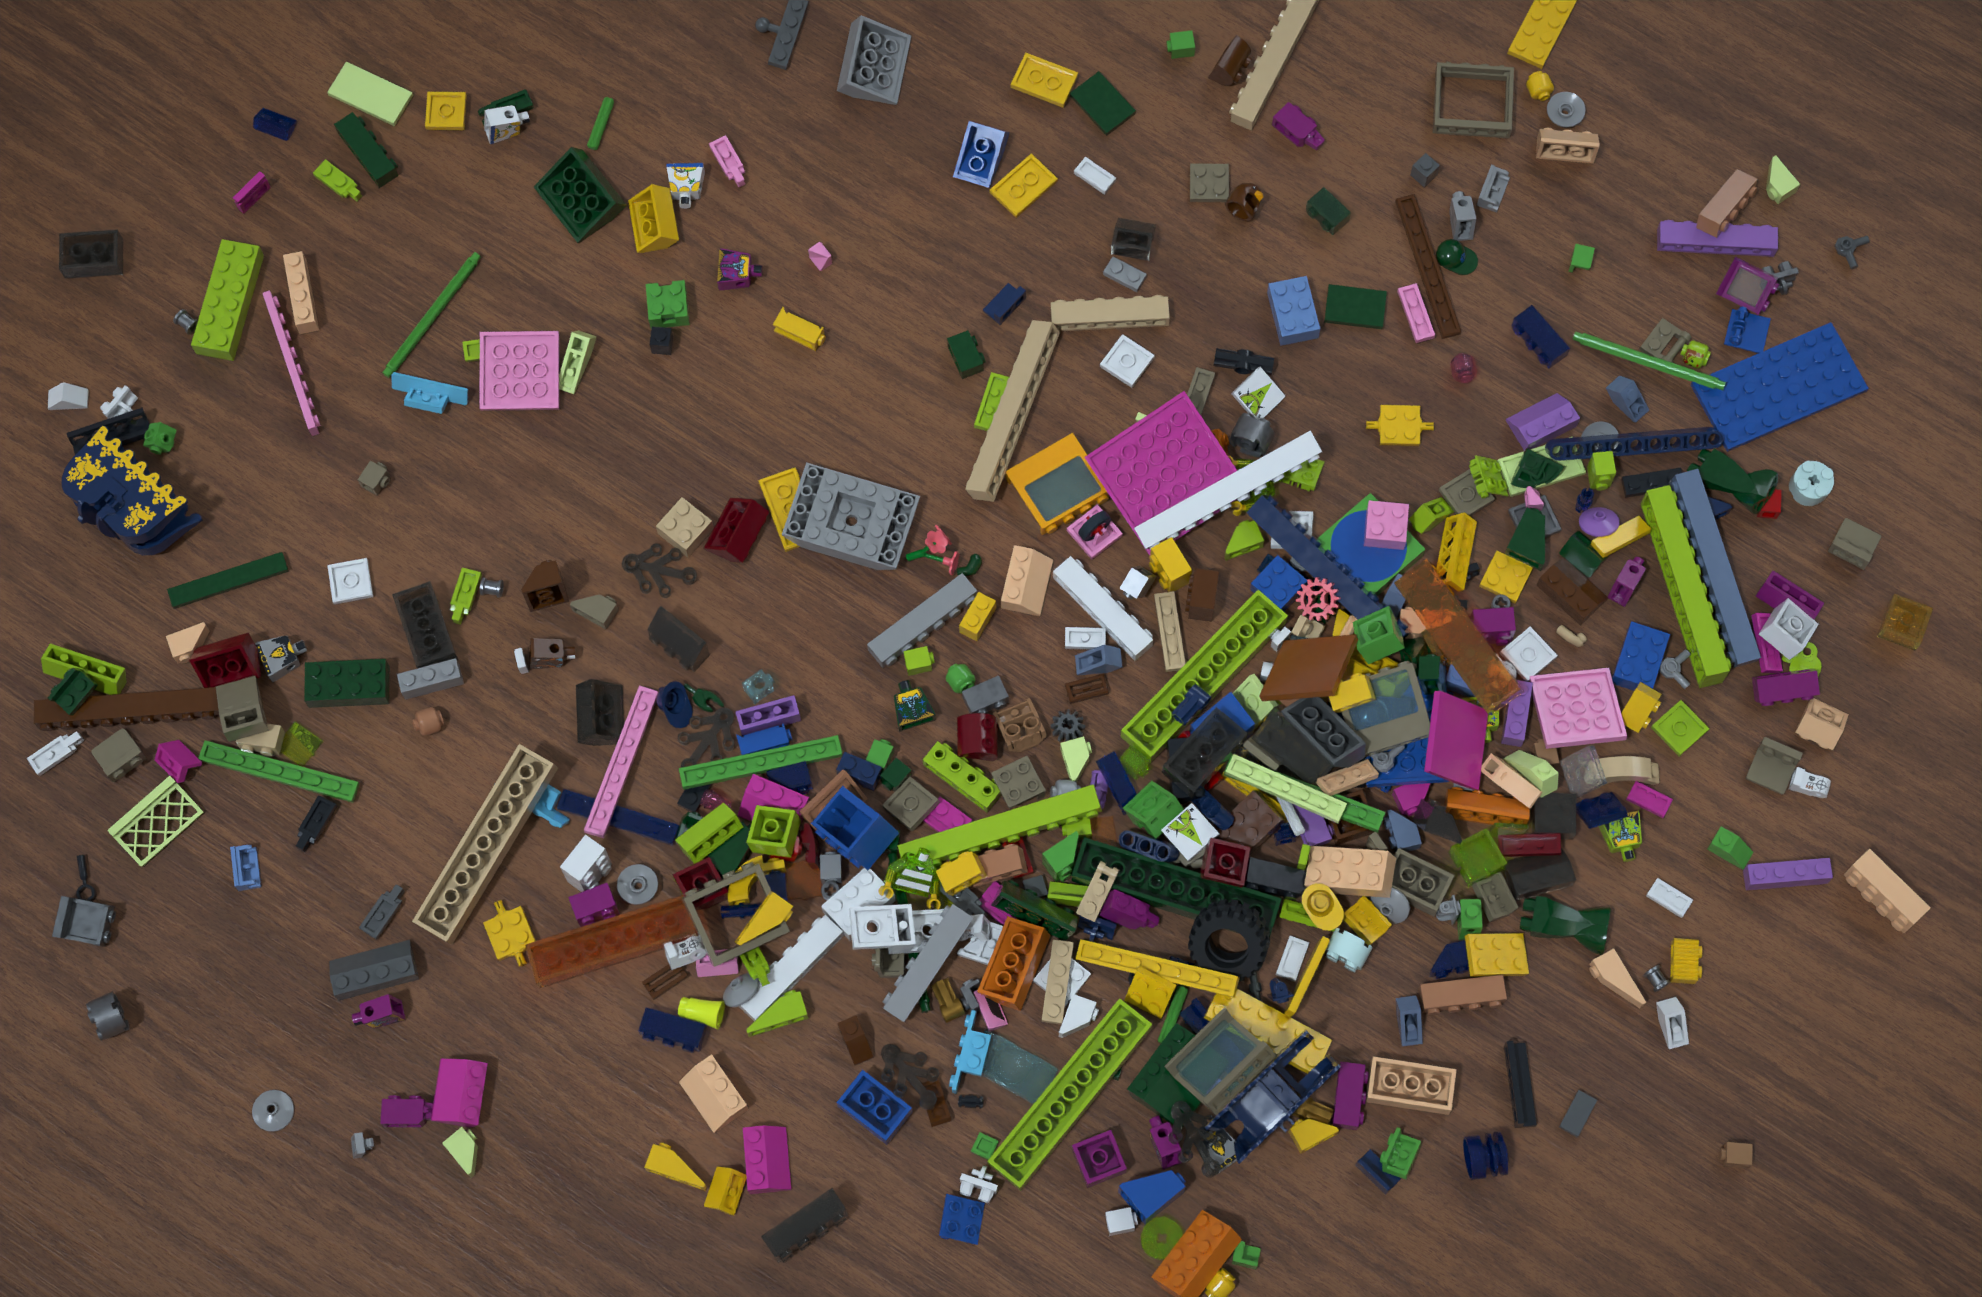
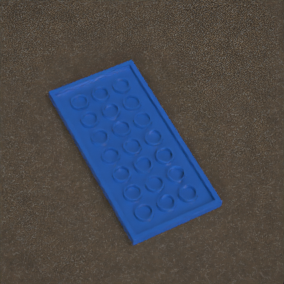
M1832 322L1710 374V376L1726 382L1724 390L1712 389L1696 382L1691 383V387L1712 426L1723 435L1722 444L1727 452L1865 393L1869 389Z

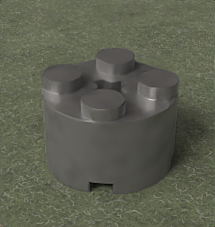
M1242 413L1229 437V442L1234 448L1236 445L1241 447L1240 452L1246 455L1260 457L1261 454L1265 456L1275 433L1270 427L1271 423L1263 418L1258 420L1247 413Z
M113 991L86 1004L89 1011L87 1012L92 1024H96V1032L101 1041L130 1029L128 1020H123L124 1010Z

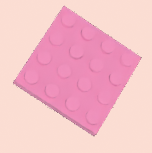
M559 331L480 332V411L559 410Z
M1609 668L1530 676L1529 682L1533 683L1532 695L1546 749L1626 740L1627 733Z

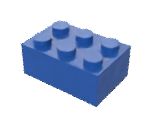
M1631 621L1612 675L1613 684L1635 691L1639 683L1642 682L1653 689L1670 634Z
M864 1070L859 1073L836 1102L838 1108L886 1145H888L913 1113L911 1106Z

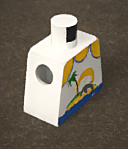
M513 105L485 110L484 129L490 144L520 134V125L530 122L527 111L517 114Z
M703 163L666 164L672 199L680 200L679 206L681 208H690L691 200L700 199L705 175Z

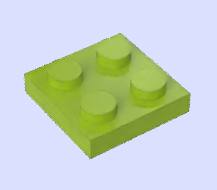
M1682 700L1651 726V729L1679 757L1709 731V728Z

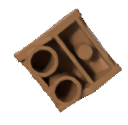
M1030 698L1026 699L1023 703L1000 712H993V715L997 717V725L1009 751L1022 752L1039 745L1046 737L1045 729Z

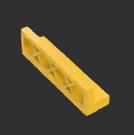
M1465 512L1447 517L1445 520L1433 583L1435 588L1449 585L1458 592L1463 591L1465 588L1477 521ZM1457 522L1455 527L1451 530L1452 523ZM1453 538V542H1452V543L1450 544V546L1448 547V543H1449V542L1451 541V539ZM1450 555V559L1445 563L1446 558ZM1447 572L1446 579L1441 580L1442 576Z

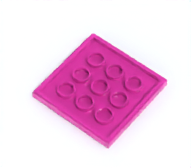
M1434 691L1424 772L1472 790H1479L1488 710L1445 692Z

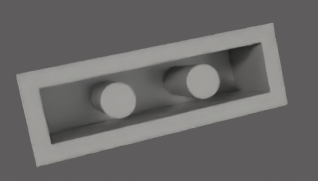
M456 658L397 674L400 690L405 700L464 684L460 665Z

